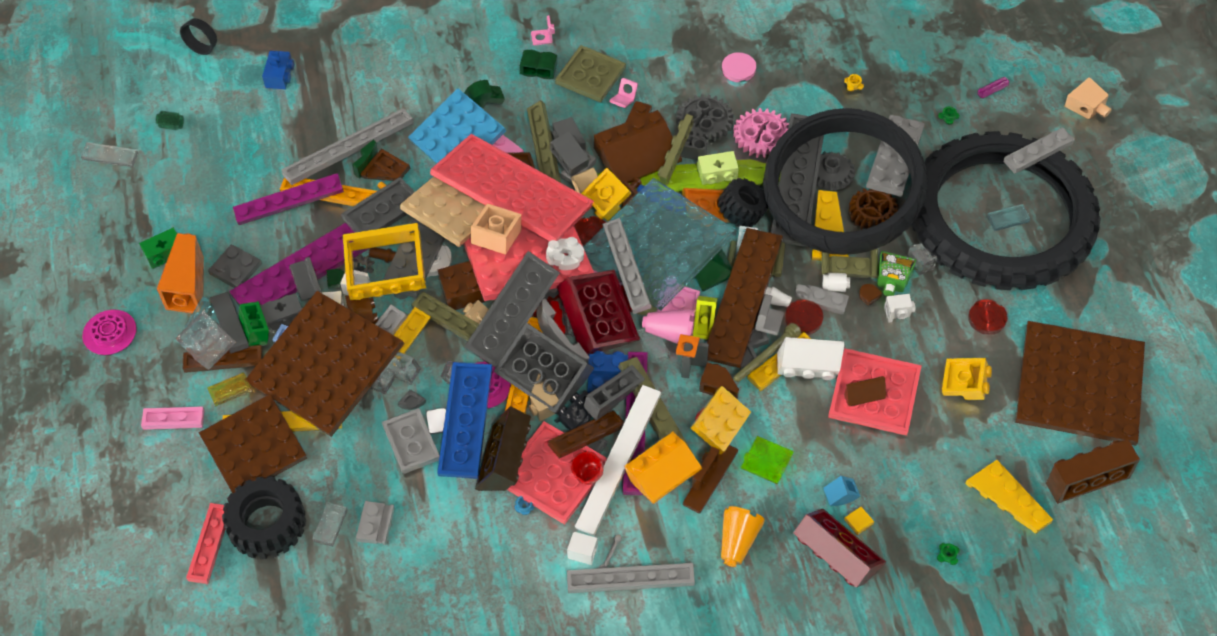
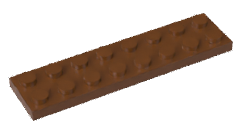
M746 228L707 342L709 344L707 361L741 368L779 254L783 235Z

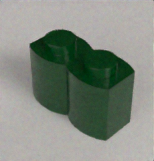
M532 49L523 50L519 65L520 74L528 77L537 76L543 79H553L557 67V54L552 52L540 53Z

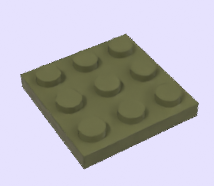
M580 45L556 77L555 84L601 103L626 69V63Z

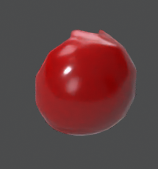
M584 451L577 454L572 460L571 471L579 482L591 485L602 477L604 465L594 452Z

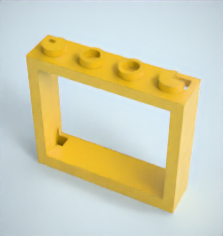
M418 223L343 234L346 286L350 300H361L363 298L399 294L401 292L417 291L426 288L422 242ZM415 241L418 275L355 285L352 251Z

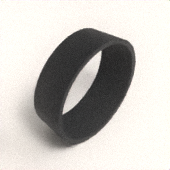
M193 18L180 27V36L192 51L201 55L211 53L217 43V35L208 23L201 19ZM190 25L201 30L207 36L210 45L198 41L193 36Z

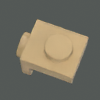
M479 300L473 304L470 302L463 309L465 312L464 316L478 324L489 310Z

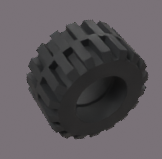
M746 178L732 180L718 199V207H720V212L724 214L723 217L728 219L731 224L734 223L737 227H753L768 210L764 190L759 185H756L755 182L749 181Z

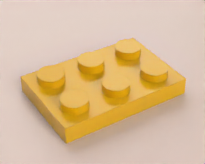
M721 386L691 426V429L711 447L719 449V454L721 455L725 452L751 411Z

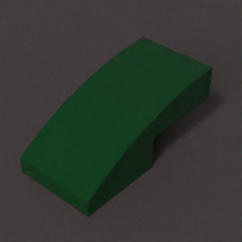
M374 139L360 150L362 157L352 164L354 175L359 179L362 177L361 172L378 153L377 144Z

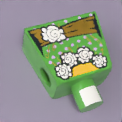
M881 251L878 263L877 286L884 288L883 294L885 296H894L895 291L904 292L914 272L916 259Z

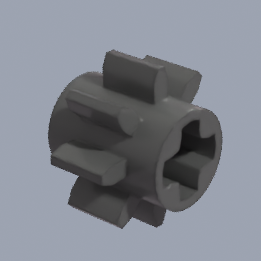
M359 254L358 260L356 258L353 259L354 270L372 273L374 269L371 266L375 261L369 259L370 255L363 257L362 254Z

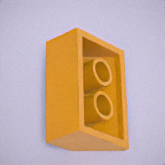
M674 432L668 434L624 466L630 482L653 504L702 469L686 443Z

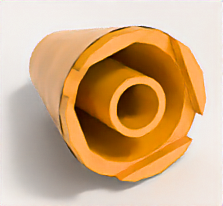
M733 506L725 507L721 559L724 560L725 565L736 567V565L742 564L764 525V517L757 513L756 517L750 514V510Z

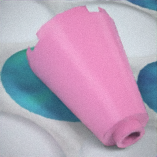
M696 310L651 312L643 317L642 328H645L647 333L678 344L680 334L693 336L694 314Z

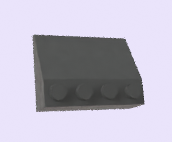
M526 322L494 372L527 395L546 405L550 411L556 414L582 387L594 367ZM540 373V374H541L540 379H539L538 381H536L537 376H538V374ZM543 383L545 393L549 395L556 394L559 399L557 404L552 407L531 393L534 384ZM548 385L551 386V388L553 389V392H548V391H547V386H548Z

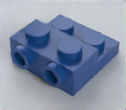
M595 351L593 354H589L588 364L593 366L594 369L588 377L587 393L590 394L621 372L618 366L621 362L628 360V355H624L620 351L614 352L613 355L605 354L602 351Z

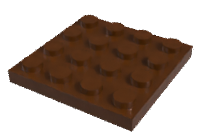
M270 394L198 432L233 494L236 492L235 488L246 484L245 481L250 479L255 481L256 477L262 476L264 479H267L268 476L275 477L307 459L304 450Z

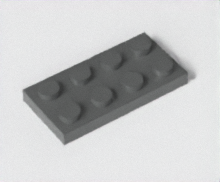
M399 177L343 212L341 218L355 233L387 228L407 215V213L400 209L401 203L415 192Z

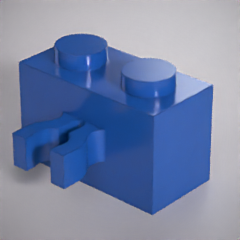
M269 51L262 75L265 88L286 90L287 83H290L291 80L290 72L294 69V59L291 58L290 52Z

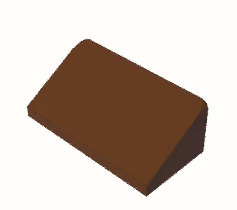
M881 376L847 384L844 396L848 406L885 399V377Z

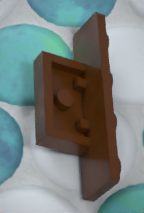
M729 445L725 452L720 455V450L712 446L709 453H704L701 459L702 469L691 476V479H693L692 488L683 501V506L699 514L702 512L738 453L737 448Z

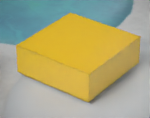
M859 507L844 519L857 535L874 524V520L862 507Z

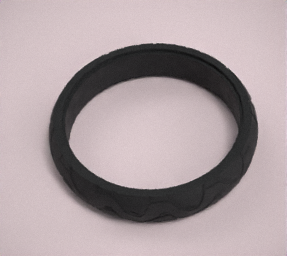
M840 108L808 116L796 123L780 137L767 159L763 186L765 199L773 218L793 239L821 252L851 255L865 253L885 246L902 235L911 226L918 216L926 197L927 170L924 158L921 156L922 153L917 144L896 123L882 115L867 110ZM836 132L862 133L887 143L902 157L911 175L912 188L902 207L889 219L874 227L853 232L825 230L802 220L785 203L780 193L778 182L780 173L788 158L803 144L819 136Z

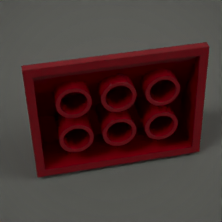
M615 270L567 277L557 286L576 341L588 356L595 351L605 352L640 340Z

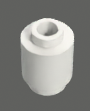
M846 273L823 274L822 288L833 292H846V288H850V277H847Z

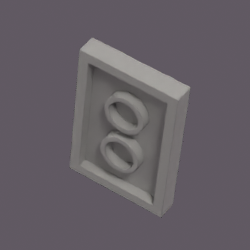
M419 408L382 422L402 474L439 461L440 455Z

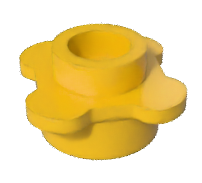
M852 74L844 80L847 83L848 91L862 90L864 88V85L861 83L862 78L857 74Z

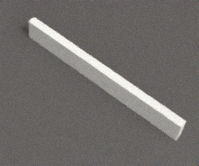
M642 385L606 460L603 475L595 483L575 525L576 529L595 536L626 471L624 466L630 462L662 395L660 391Z

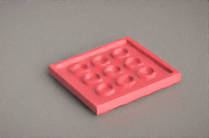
M844 348L841 368L837 377L828 418L907 436L922 365ZM881 376L885 377V399L848 406L844 396L847 384Z
M544 421L527 442L526 448L522 452L523 462L518 469L517 474H519L517 483L514 486H510L507 490L518 497L522 496L523 500L528 503L532 502L534 507L565 525L595 485V483L591 485L582 484L576 479L571 471L572 460L577 454L584 451L594 452L601 459L603 465H605L607 458L585 446L559 459L548 446V442L564 434V432Z

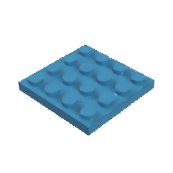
M457 88L408 138L437 164L470 134L493 145L506 132V129Z

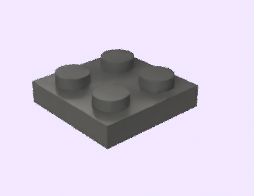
M231 244L208 269V272L211 276L235 288L246 282L262 263L260 259Z

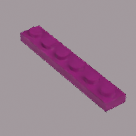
M337 173L233 206L238 225H242L342 193L344 190Z

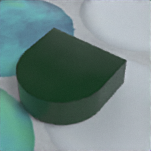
M341 269L326 270L328 289L341 287L340 283L345 272Z

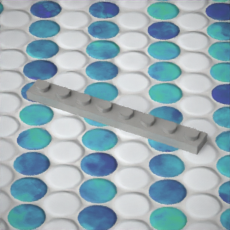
M401 109L281 169L282 175L293 185L360 151L373 139L378 142L413 124V118L404 109Z

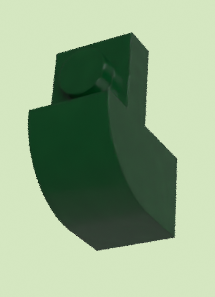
M488 80L474 82L464 92L482 109L487 102L503 104L505 100L500 86H491Z

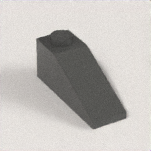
M631 365L588 394L585 399L584 408L597 421L615 408L645 378Z

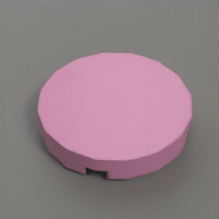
M732 53L724 58L722 71L724 76L730 81H748L756 73V62L748 54Z

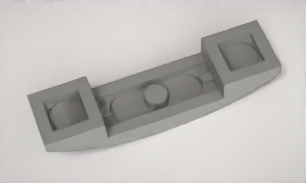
M545 298L542 299L536 310L542 333L587 362L590 357L579 343L572 345L553 320L556 312Z

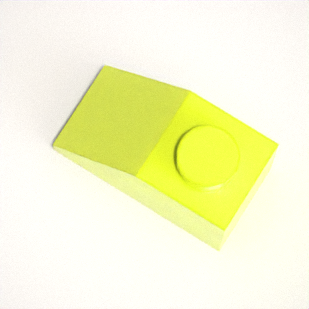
M698 296L693 329L694 337L709 339L715 321L718 298Z

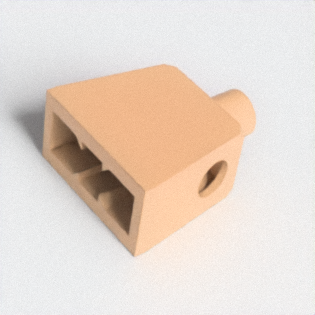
M1090 77L1068 95L1064 106L1087 119H1091L1097 113L1105 118L1111 112V108L1105 105L1108 94Z

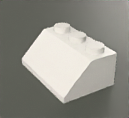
M786 337L777 353L778 374L785 377L803 376L806 379L814 377L824 380L835 379L841 368L844 342Z

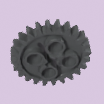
M701 94L700 98L694 95L693 100L688 97V102L683 101L682 106H679L676 114V123L679 126L681 119L684 120L686 114L692 115L694 125L690 135L704 137L708 143L709 139L716 142V137L722 139V135L727 136L728 131H731L734 113H732V108H728L729 103L723 104V98L718 101L717 96L711 98L710 94L707 97Z

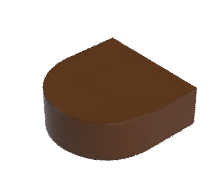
M864 284L859 291L860 299L867 306L881 298L883 294L873 284Z

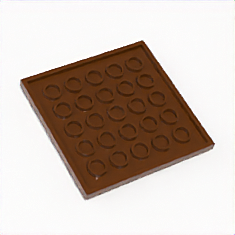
M316 291L248 375L245 382L266 396L270 394L275 402L332 437L402 348L404 342L321 292Z
M1027 321L1015 423L1108 441L1128 439L1131 445L1136 446L1139 439L1145 342Z

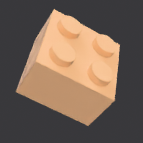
M486 204L471 226V244L506 254L521 232V214Z

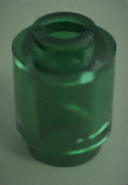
M160 111L156 115V124H158L159 128L178 130L183 127L184 117L177 112Z

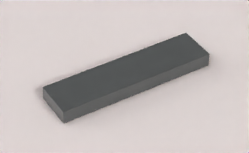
M225 292L210 297L230 354L249 348L229 293Z

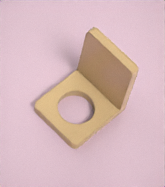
M590 168L572 176V183L576 192L581 194L598 175L595 168Z

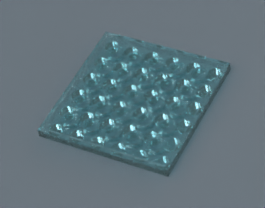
M655 178L642 188L610 220L621 219L650 304L660 311L737 234L736 229ZM603 227L583 248L591 264L601 271L615 270L619 283L623 285Z

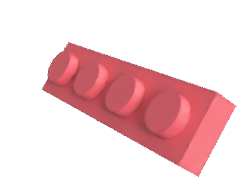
M214 503L209 505L186 577L189 582L209 583L225 533L222 521L224 505Z

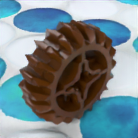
M863 188L862 192L857 191L856 195H853L851 198L848 213L851 216V221L855 222V226H860L861 230L886 221L898 211L899 207L896 204V198H892V194Z

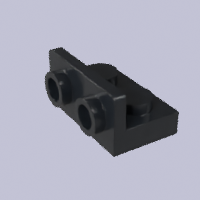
M585 390L580 394L576 392L569 399L571 403L567 407L564 405L556 413L558 417L554 421L556 423L561 422L569 431L587 423L592 418L591 414L584 408L588 393Z

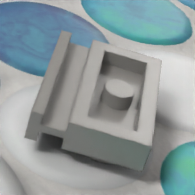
M365 501L356 541L386 545L394 515V505L391 504L389 506L384 503Z

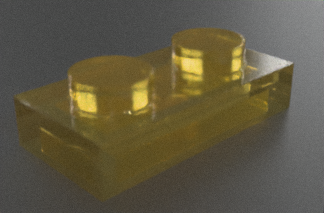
M244 372L207 387L215 407L252 391Z

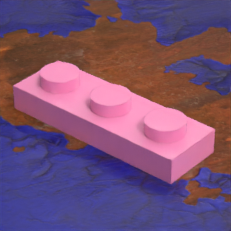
M203 407L144 408L141 427L143 430L203 428L205 410Z

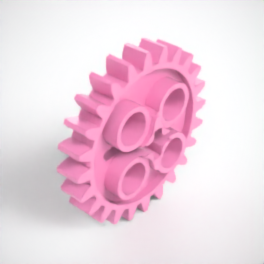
M759 108L758 112L752 109L751 114L746 111L745 116L740 115V120H736V125H734L733 137L735 138V143H738V148L743 147V152L750 151L749 156L755 153L756 158L760 154L763 155V158H766V154L770 155L776 142L788 130L789 123H786L787 118L781 119V113L775 115V110L769 113L768 108L765 112H762L761 108Z

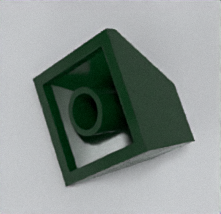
M700 244L684 252L687 264L702 292L729 280L733 267L720 245Z

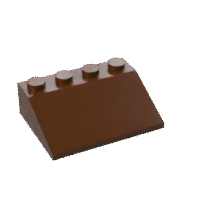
M656 110L595 134L593 148L605 167L622 184L625 181L631 183L634 177L641 179L658 172L660 167L664 166L666 153L673 146L671 145L673 137L666 121L660 112ZM680 155V158H679L677 164L680 163V162H682L681 155Z

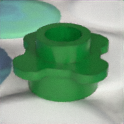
M950 106L945 107L942 113L938 114V118L943 119L948 125L953 124V121L959 119L960 116L956 109Z
M950 543L940 544V554L937 556V560L941 563L948 562L951 565H956L958 563L957 554L960 552V549Z

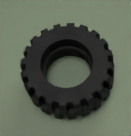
M262 476L256 477L255 481H251V479L245 481V485L242 487L239 485L235 488L236 492L234 494L231 493L227 498L229 503L224 504L222 521L234 547H237L240 553H247L248 557L256 558V556H259L260 559H267V556L274 558L278 557V553L282 551L283 553L288 552L291 545L295 546L298 543L297 537L303 535V527L306 526V514L299 494L291 484H287L282 479L276 481L275 477L268 476L267 479H264ZM276 506L283 510L280 519L269 528L256 530L246 526L250 515L261 507Z

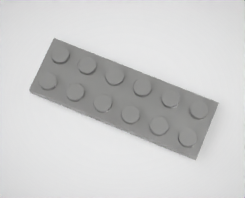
M890 115L889 119L905 130L918 146L925 123ZM883 141L880 143L866 188L902 197L910 173L902 157Z

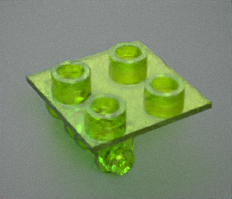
M757 436L751 449L744 456L741 469L778 485L794 451Z

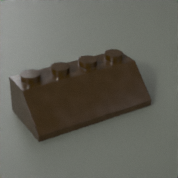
M510 406L492 423L475 490L506 491L510 486H514L519 478V474H517L518 469L523 462L522 452L527 445V441H525L526 436L531 429V425H529L531 416Z

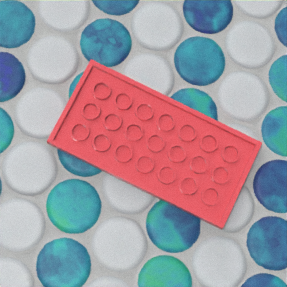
M470 134L432 167L430 172L432 176L484 205L490 204L521 214V225L548 241H558L584 216L594 202L473 134Z

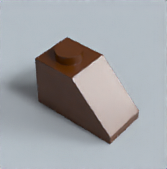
M707 362L700 381L699 392L714 395L718 388L723 386L738 399L739 388L728 370L719 364Z

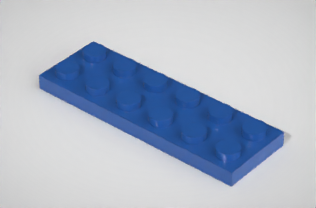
M453 362L437 472L438 476L478 478L493 370L492 364Z

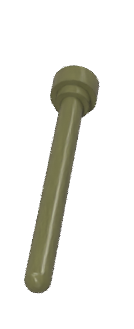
M790 323L784 329L783 335L734 376V380L740 382L778 350L786 337H799L801 335L800 328L796 324Z

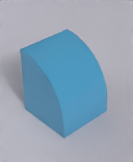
M844 476L838 477L823 488L830 506L844 505L860 497L854 479Z

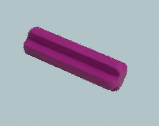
M1002 77L978 89L977 94L980 98H985L1007 87L1009 80L1006 77Z

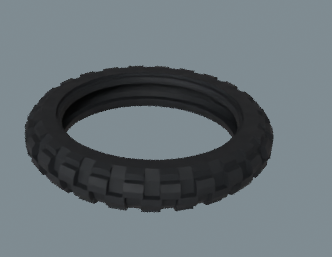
M986 131L984 135L973 133L962 136L961 140L954 139L942 145L940 150L933 151L925 159L928 180L926 197L918 216L911 225L912 229L916 231L917 239L923 248L931 252L930 256L938 264L948 266L950 273L961 279L964 276L972 279L973 284L986 287V284L995 285L998 290L1010 291L1012 287H1018L1019 290L1035 289L1037 285L1046 286L1059 281L1062 276H1068L1091 253L1100 230L1099 201L1097 196H1094V188L1088 177L1082 176V169L1074 161L1065 159L1066 154L1061 151L1025 169L1048 182L1058 192L1066 205L1070 222L1069 231L1054 247L1039 254L1024 257L993 255L981 251L960 239L949 228L941 215L938 206V192L951 176L971 166L993 163L1005 164L1003 161L1006 156L1037 141L1038 139L1036 138L1029 140L1022 138L1023 134L1009 132L1008 135H1001L1000 131Z

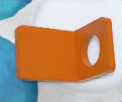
M680 334L676 354L694 358L700 337ZM684 344H692L693 349L691 351H684Z

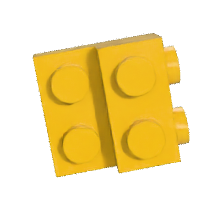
M606 168L581 194L594 201L592 207L596 209L594 213L601 220L605 218L609 221L621 209L619 205L632 193Z
M986 358L946 359L942 386L943 396H963L965 400H985V394L990 392L987 378L992 376V368L988 366Z

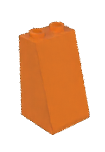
M177 233L157 291L166 310L202 315L204 256L196 235Z

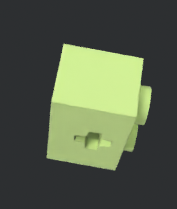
M734 151L698 157L697 168L702 185L732 181L738 178L739 168Z

